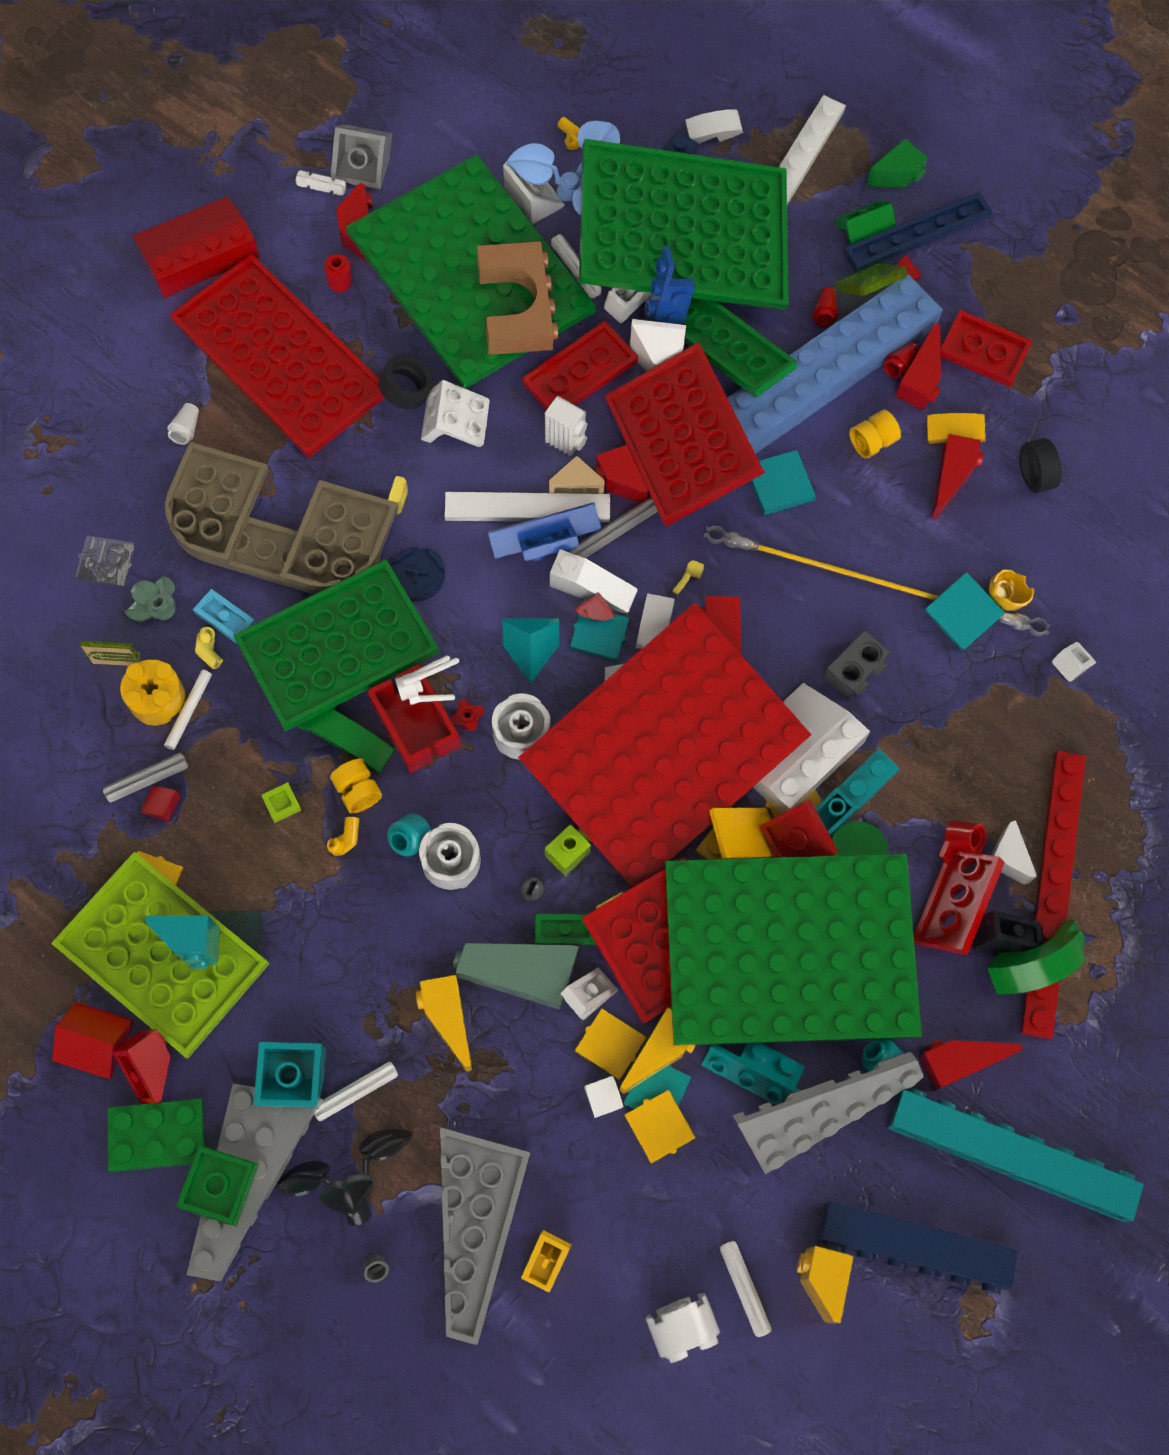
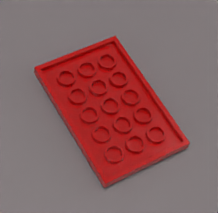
M699 342L605 395L606 401L666 527L765 473Z

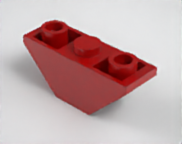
M359 183L336 208L342 246L368 262L346 233V226L368 215L369 209H373L371 193H366L365 184Z

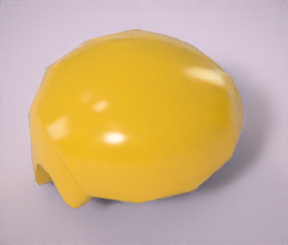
M1001 570L992 576L990 580L989 595L1002 610L1016 611L1032 601L1034 588L1027 586L1025 575L1016 574L1013 570Z

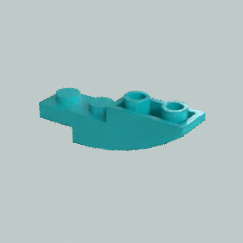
M880 748L815 808L830 837L861 810L900 771V768Z

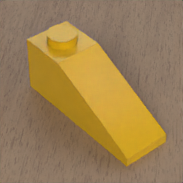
M456 975L420 981L421 990L416 991L418 1009H424L426 1017L466 1071H471L472 1065Z
M670 1008L666 1009L621 1084L619 1091L623 1094L682 1058L685 1051L692 1053L696 1045L673 1046L672 1010Z

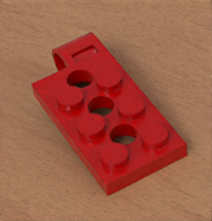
M953 820L948 824L945 831V842L939 854L944 863L914 932V943L916 945L968 955L1005 863L998 856L981 854L987 837L986 829L982 824ZM977 863L973 872L966 873L970 865ZM966 889L965 895L961 899L955 900L957 893ZM955 916L954 922L949 926H945L946 920Z

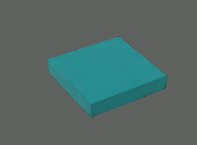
M797 450L760 460L765 473L750 482L763 515L815 501L816 495Z
M967 572L924 610L962 652L1005 614Z

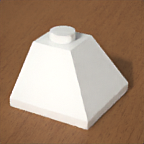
M632 319L630 348L637 354L638 363L646 372L683 351L686 325Z

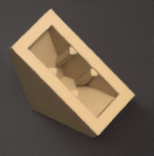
M576 456L549 480V493L604 494V480Z

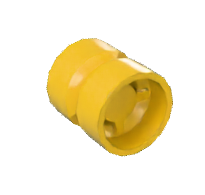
M883 409L870 416L868 421L864 420L850 428L849 437L858 454L868 459L878 453L881 448H886L900 440L901 430L893 415Z
M354 759L346 762L335 769L330 775V779L337 792L343 793L341 799L350 814L359 813L370 808L383 796L375 780L369 779L371 773L363 759Z

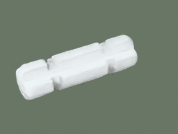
M302 170L297 173L296 184L298 186L307 188L309 185L310 189L328 193L333 191V194L341 196L346 191L345 180L335 178L334 181L332 177L315 173L309 175V172Z

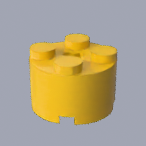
M144 660L139 663H133L128 666L121 681L120 692L123 701L131 713L144 724L153 726L166 724L177 713L181 712L185 704V689L176 672L168 663L159 660Z

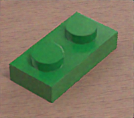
M535 914V945L595 946V942L581 920L587 914Z

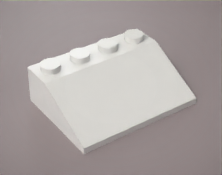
M802 683L783 703L812 735L753 786L781 814L802 803L864 744L870 733L849 711L805 683Z

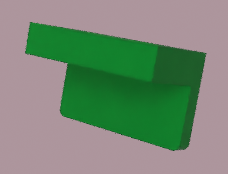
M880 200L835 218L837 228L846 230L849 245L896 226L892 203Z

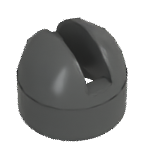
M535 877L525 879L520 887L521 896L528 902L539 901L544 894V885L541 880ZM531 883H537L532 895L527 894Z
M370 1253L362 1262V1271L367 1281L379 1282L388 1275L389 1266L387 1260L380 1253Z

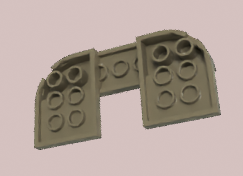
M193 442L189 443L168 490L165 501V514L176 541L191 556L207 563L311 594H317L381 561L380 554L398 511V503L319 480L299 530L288 529L249 517L269 471L267 464Z

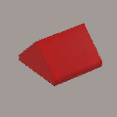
M75 1002L55 1027L52 1061L111 1080L118 1063L112 1051L127 1040L134 1021Z

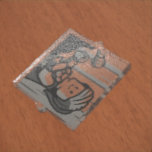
M86 535L82 553L78 555L80 561L75 575L76 579L124 586L128 570L132 567L131 559L135 544L133 542Z

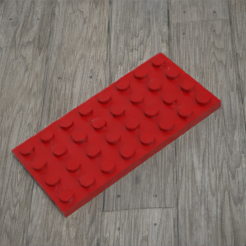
M253 254L247 256L170 314L171 321L308 459L385 399L378 386L379 378Z

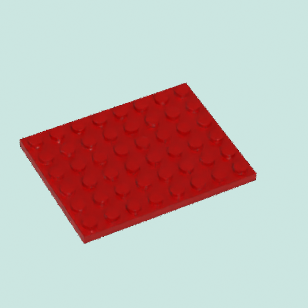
M694 603L518 758L633 888L653 876L665 865L666 861H670L712 824L710 809L730 808L812 734L700 607Z

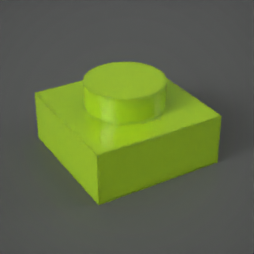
M288 782L261 795L274 823L302 811Z

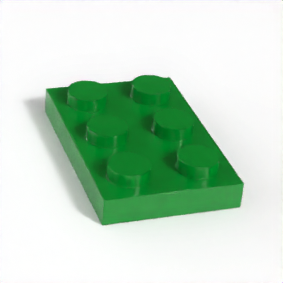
M203 1099L108 1108V1172L191 1165L198 1145L205 1147Z

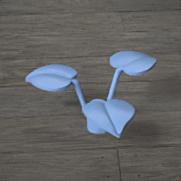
M587 122L581 126L577 134L578 144L581 148L584 139L620 144L619 131L615 125L609 122ZM533 143L524 145L512 153L507 160V165L520 178L530 184L542 185L547 183L551 179L553 171L555 176L554 183L558 185L557 195L563 201H572L574 209L581 216V182L579 176L582 172V161L575 173L567 172L560 177L557 167L552 165L554 153L548 147Z

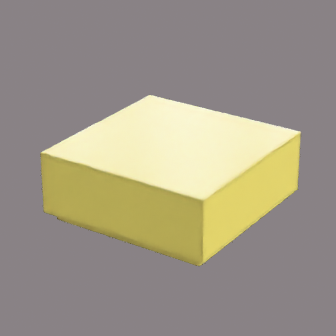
M399 476L395 477L388 500L398 503L396 514L402 512L408 494L407 482L405 478Z

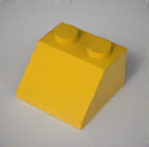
M813 1246L807 1248L804 1254L800 1253L797 1264V1272L801 1273L800 1282L823 1321L827 1323H841L854 1256Z

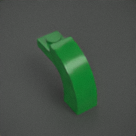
M1065 920L1055 935L1041 946L1021 952L999 953L988 967L996 994H1017L1037 990L1068 977L1086 961L1082 951L1085 946V938L1082 931L1079 930L1077 921Z

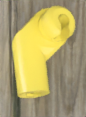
M203 627L196 637L195 653L215 670L222 664L223 659L214 652V630L210 627Z

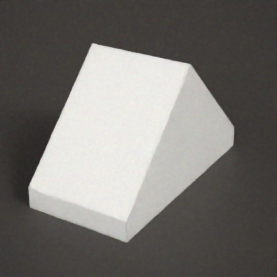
M1010 822L1002 831L991 855L998 856L1005 862L1001 871L1002 874L1023 885L1028 884L1037 875L1017 822Z

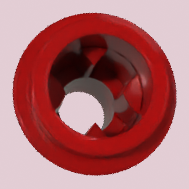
M830 287L821 290L812 313L816 325L827 328L834 325L839 316L836 291Z
M909 342L888 355L884 363V370L887 375L894 379L904 377L919 352V347L915 343Z

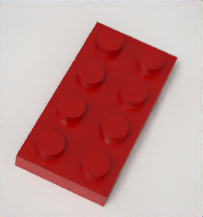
M603 321L524 376L522 384L546 411L557 396L577 406L638 363V356L609 324Z

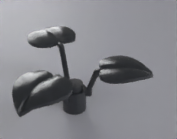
M385 1129L365 1138L359 1146L360 1153L365 1155L363 1158V1174H353L341 1180L331 1181L326 1176L330 1171L329 1164L322 1161H310L288 1171L279 1180L276 1188L284 1195L301 1196L315 1190L320 1183H324L326 1185L319 1192L320 1201L328 1208L344 1214L349 1225H361L372 1217L367 1200L373 1187L372 1177L369 1176L370 1161L372 1159L382 1161L393 1156L412 1138L413 1133L403 1129Z

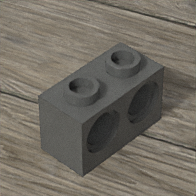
M864 631L827 668L823 679L847 700H850L855 693L860 696L870 685L868 680L873 675L879 677L889 665L886 661L891 652L868 632ZM868 654L873 657L874 661H866L862 655ZM851 673L855 676L856 680H847L843 674Z

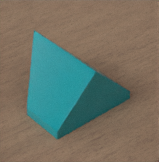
M559 618L502 619L503 647L530 684L559 647Z

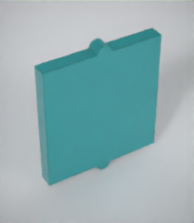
M615 614L610 620L600 621L588 617L584 618L579 615L577 623L573 625L575 631L570 649L617 661L622 643L626 642L625 633L630 618Z
M670 1064L629 1090L623 1105L634 1110L643 1105L645 1099L650 1101L669 1090L679 1106L691 1076L672 1068Z

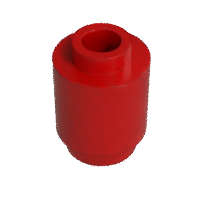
M341 254L329 256L324 262L327 284L335 292H345L353 282L350 262L347 257Z

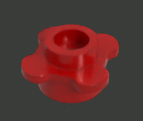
M465 699L460 700L457 704L456 714L451 716V722L453 725H459L468 731H475L478 728L480 717L484 715V708L481 705L474 706L469 704ZM469 713L470 717H465V714Z

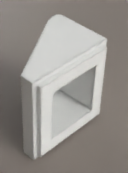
M1075 642L1063 649L1052 660L1053 665L1069 682L1096 663L1079 642Z
M614 1076L584 1086L594 1118L624 1108Z

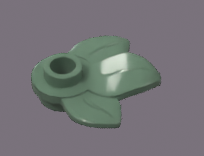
M162 576L155 584L146 580L135 583L131 589L132 598L135 602L126 609L125 614L130 619L138 622L146 621L152 617L158 620L171 618L176 609L175 600L172 598L175 590L173 581L166 576Z

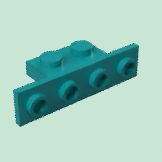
M747 1043L740 1057L714 1044L711 1045L702 1063V1066L710 1069L712 1072L723 1076L774 1105L784 1103L789 1095L801 1091L796 1086L805 1068L804 1065L763 1043Z

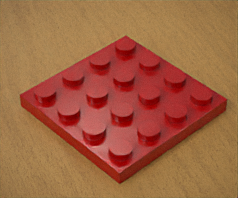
M683 857V858H681V859L678 860V861H683V860H686V859H685V857ZM664 868L581 918L642 1024L666 1011L667 1008L672 1007L666 872Z

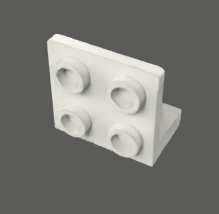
M442 380L431 389L427 396L421 440L431 443L439 436L446 434L481 447L484 445L489 398Z

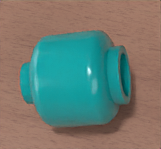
M415 813L406 814L389 827L387 833L388 842L397 854L412 856L419 852L423 837L431 829L422 816Z
M890 1039L872 1040L863 1049L862 1066L868 1073L873 1071L878 1063L905 1053Z

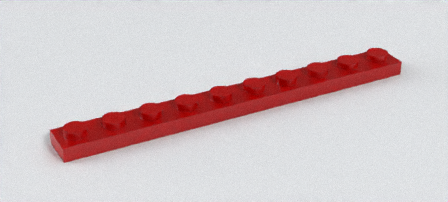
M1057 751L1054 754L1034 921L1041 922L1043 944L1048 942L1058 931L1062 923L1067 920L1086 756ZM1060 981L1037 990L1025 992L1020 1034L1046 1040L1053 1039Z

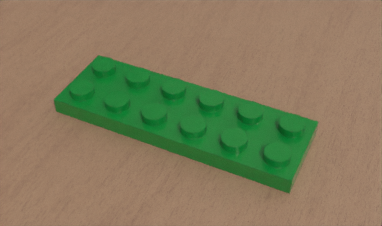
M691 299L684 323L686 325L684 343L691 347L699 342L709 362L755 398L797 369L795 359L717 301Z

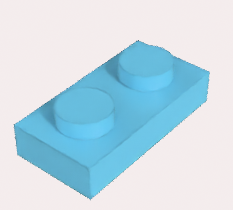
M212 589L193 609L197 616L236 644L237 642L233 635L256 624L253 618Z

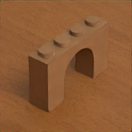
M541 241L477 246V267L480 284L517 283L527 288L535 299L533 305L520 314L486 317L488 355L553 350L554 339H558L557 322L552 323L551 315H555L554 299H549L548 292L552 291L551 277L545 274V269L548 268L547 252H542Z

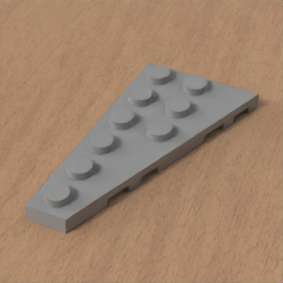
M908 1052L878 1063L874 1070L868 1073L861 1074L858 1070L848 1074L849 1079L836 1084L834 1080H830L789 1095L784 1103L773 1107L768 1102L759 1106V1112L747 1116L740 1112L732 1116L762 1170L767 1174L772 1170L780 1168L785 1162L796 1155L808 1151L814 1144L834 1135L845 1125L860 1119L868 1111L888 1102L891 1097L906 1088L914 1086L919 1080L924 1078L914 1055Z
M239 1084L232 1085L217 1151L258 1163L259 1166L237 1227L204 1216L200 1217L187 1271L188 1276L221 1282L241 1247L242 1239L249 1227L253 1226L256 1221L258 1211L276 1186L293 1156L294 1148L301 1136H304L310 1126L308 1124L316 1110H319L320 1105L324 1101L320 1098L318 1108L254 1106L255 1087Z
M440 1127L446 1337L478 1345L530 1152Z

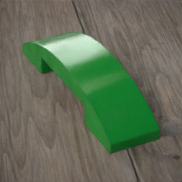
M329 709L297 726L305 732H312L352 755L355 759H363L367 768L378 774L382 772L395 752V749L382 739L333 709Z

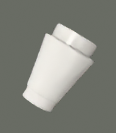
M190 403L184 404L183 408L168 425V437L173 442L185 445L193 440L199 409L195 405Z

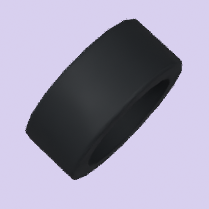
M396 356L390 359L378 379L381 394L388 402L402 409H416L421 406L431 391L433 379L428 369L416 359L407 356ZM392 374L408 377L417 385L419 391L405 390L397 384Z
M1042 438L1024 443L1020 450L1019 461L1021 473L1027 487L1034 493L1057 488L1062 479V467L1059 453L1050 439Z

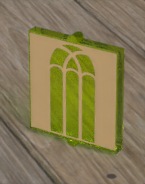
M81 641L80 644L84 651L83 655L87 656L92 664L129 666L142 661L140 652H136L132 644Z

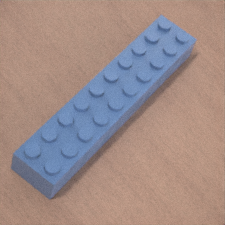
M906 274L790 354L789 356L796 360L797 369L759 397L755 398L743 388L728 397L755 454L882 366L888 355L909 342H916L929 333L934 324H938L943 309L909 274Z

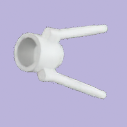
M445 656L412 673L395 678L402 701L409 699L412 705L419 702L454 700V694L419 695L418 693L423 692L421 679L459 663V659L454 658L450 660L449 656Z

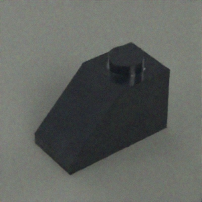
M992 910L983 915L972 943L973 950L997 956L999 953L1021 952L1043 945L1041 922Z

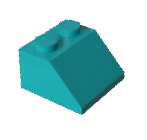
M146 916L145 922L184 963L190 965L191 969L202 970L208 969L209 965H218L220 928L209 916Z
M259 1042L254 1106L318 1108L324 1082L326 1048L321 1043Z

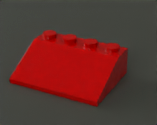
M228 196L132 236L164 298L227 272L250 254H253L257 259L260 258L253 234Z

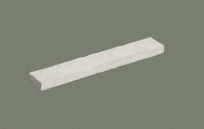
M445 492V521L525 522L595 502L600 523H610V494Z

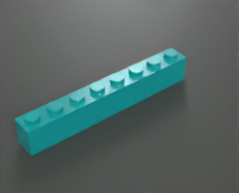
M909 1088L908 1091L903 1090L898 1093L887 1129L1122 1222L1134 1221L1144 1184L1135 1181L1133 1174L1122 1170L1112 1172L1104 1168V1163L1092 1158H1086L1084 1161L1074 1157L1075 1152L1065 1147L1056 1146V1149L1044 1145L1045 1140L1037 1136L1027 1134L1026 1137L1014 1133L1015 1128L1009 1125L997 1123L995 1126L985 1122V1117L976 1112L967 1111V1114L955 1110L956 1105L948 1101L938 1099L937 1102L927 1099V1094L920 1090Z

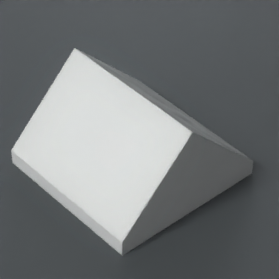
M505 162L503 165L504 189L531 224L563 208L565 204L548 182L542 185L530 184L520 178Z

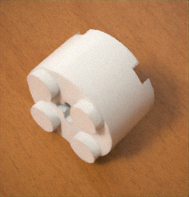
M514 694L496 706L492 716V729L498 750L510 758L520 760L518 757L550 730V714L538 698L529 694ZM520 725H525L523 729H519Z
M456 823L441 824L432 831L430 830L421 841L419 856L426 878L435 886L447 890L465 888L476 877L480 869L481 857L478 842L468 828ZM450 853H455L456 858L446 860L445 857H449Z
M705 1293L697 1294L699 1301L691 1302L690 1297H686L656 1310L658 1317L655 1319L650 1314L645 1317L659 1356L666 1357L670 1363L686 1358L688 1356L687 1351L697 1346L700 1347V1350H704L718 1344L716 1336L719 1335L720 1330Z

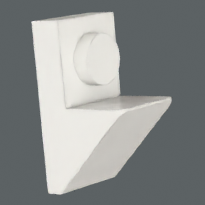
M598 967L567 986L561 992V995L574 1012L584 1020L613 996L618 989Z

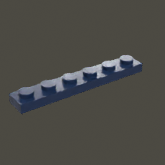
M980 192L849 245L845 247L843 254L854 272L858 273L988 219L991 216L992 210Z

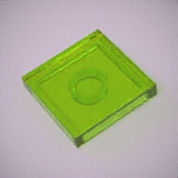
M879 263L837 281L836 286L840 292L864 296L906 278L907 272L903 266Z

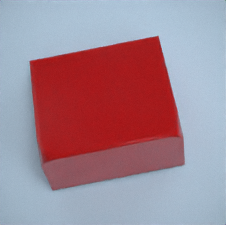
M153 786L142 807L141 813L168 823L180 799V795L175 790Z

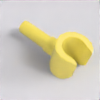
M690 561L683 578L673 589V593L678 595L691 576L700 579L704 570V564Z

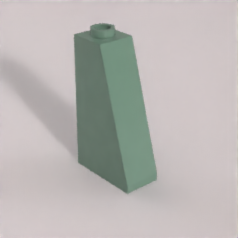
M465 943L463 951L458 950L456 953L453 968H456L457 978L561 1010L564 1000L561 992L569 984L579 947L574 945Z

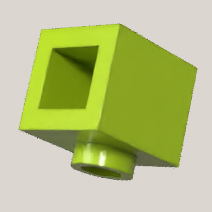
M570 824L545 847V857L566 876L590 854L591 845L589 843L591 840L580 828L576 830Z

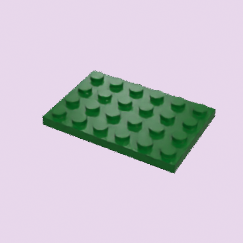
M387 559L233 635L285 732L440 653L437 644Z

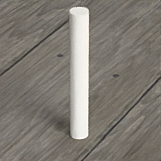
M201 670L164 743L166 748L175 750L212 676L210 672Z

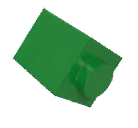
M904 139L871 167L867 185L869 187L906 188L913 181L918 182L924 176L928 157L908 140Z

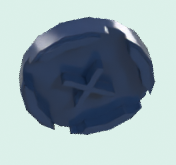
M408 548L401 551L391 563V568L411 601H424L434 597L444 584V564L441 558L430 549Z

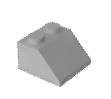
M346 124L335 127L331 166L332 180L335 181V178L345 180L348 184L358 185L359 183H364L365 187L381 189L390 160L392 133Z

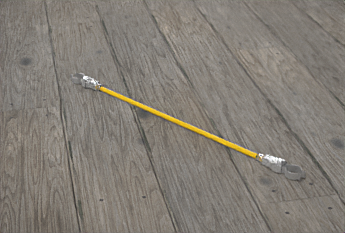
M720 526L706 527V531H720L723 535L721 539H713L709 533H704V537H707L713 544L724 542V545L732 549L760 550L934 601L939 597L759 545L753 539L744 537L738 532L728 531V533H725ZM1006 611L998 619L1000 623L1009 625L1018 631L1029 629L1030 633L1034 636L1048 635L1049 631L1037 632L1028 624L1039 622L1045 629H1049L1051 626L1047 625V622L1042 618L1030 620V617L1025 614H1013Z

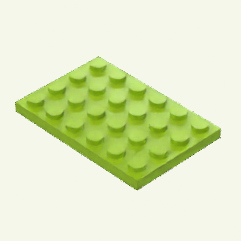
M136 852L132 853L51 943L152 1030H157L166 1042L187 1059L269 965L268 961ZM146 916H209L220 928L218 965H209L208 969L202 970L191 969L190 965L184 963L145 922Z

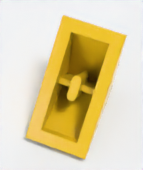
M542 1230L521 1278L550 1293L572 1244Z

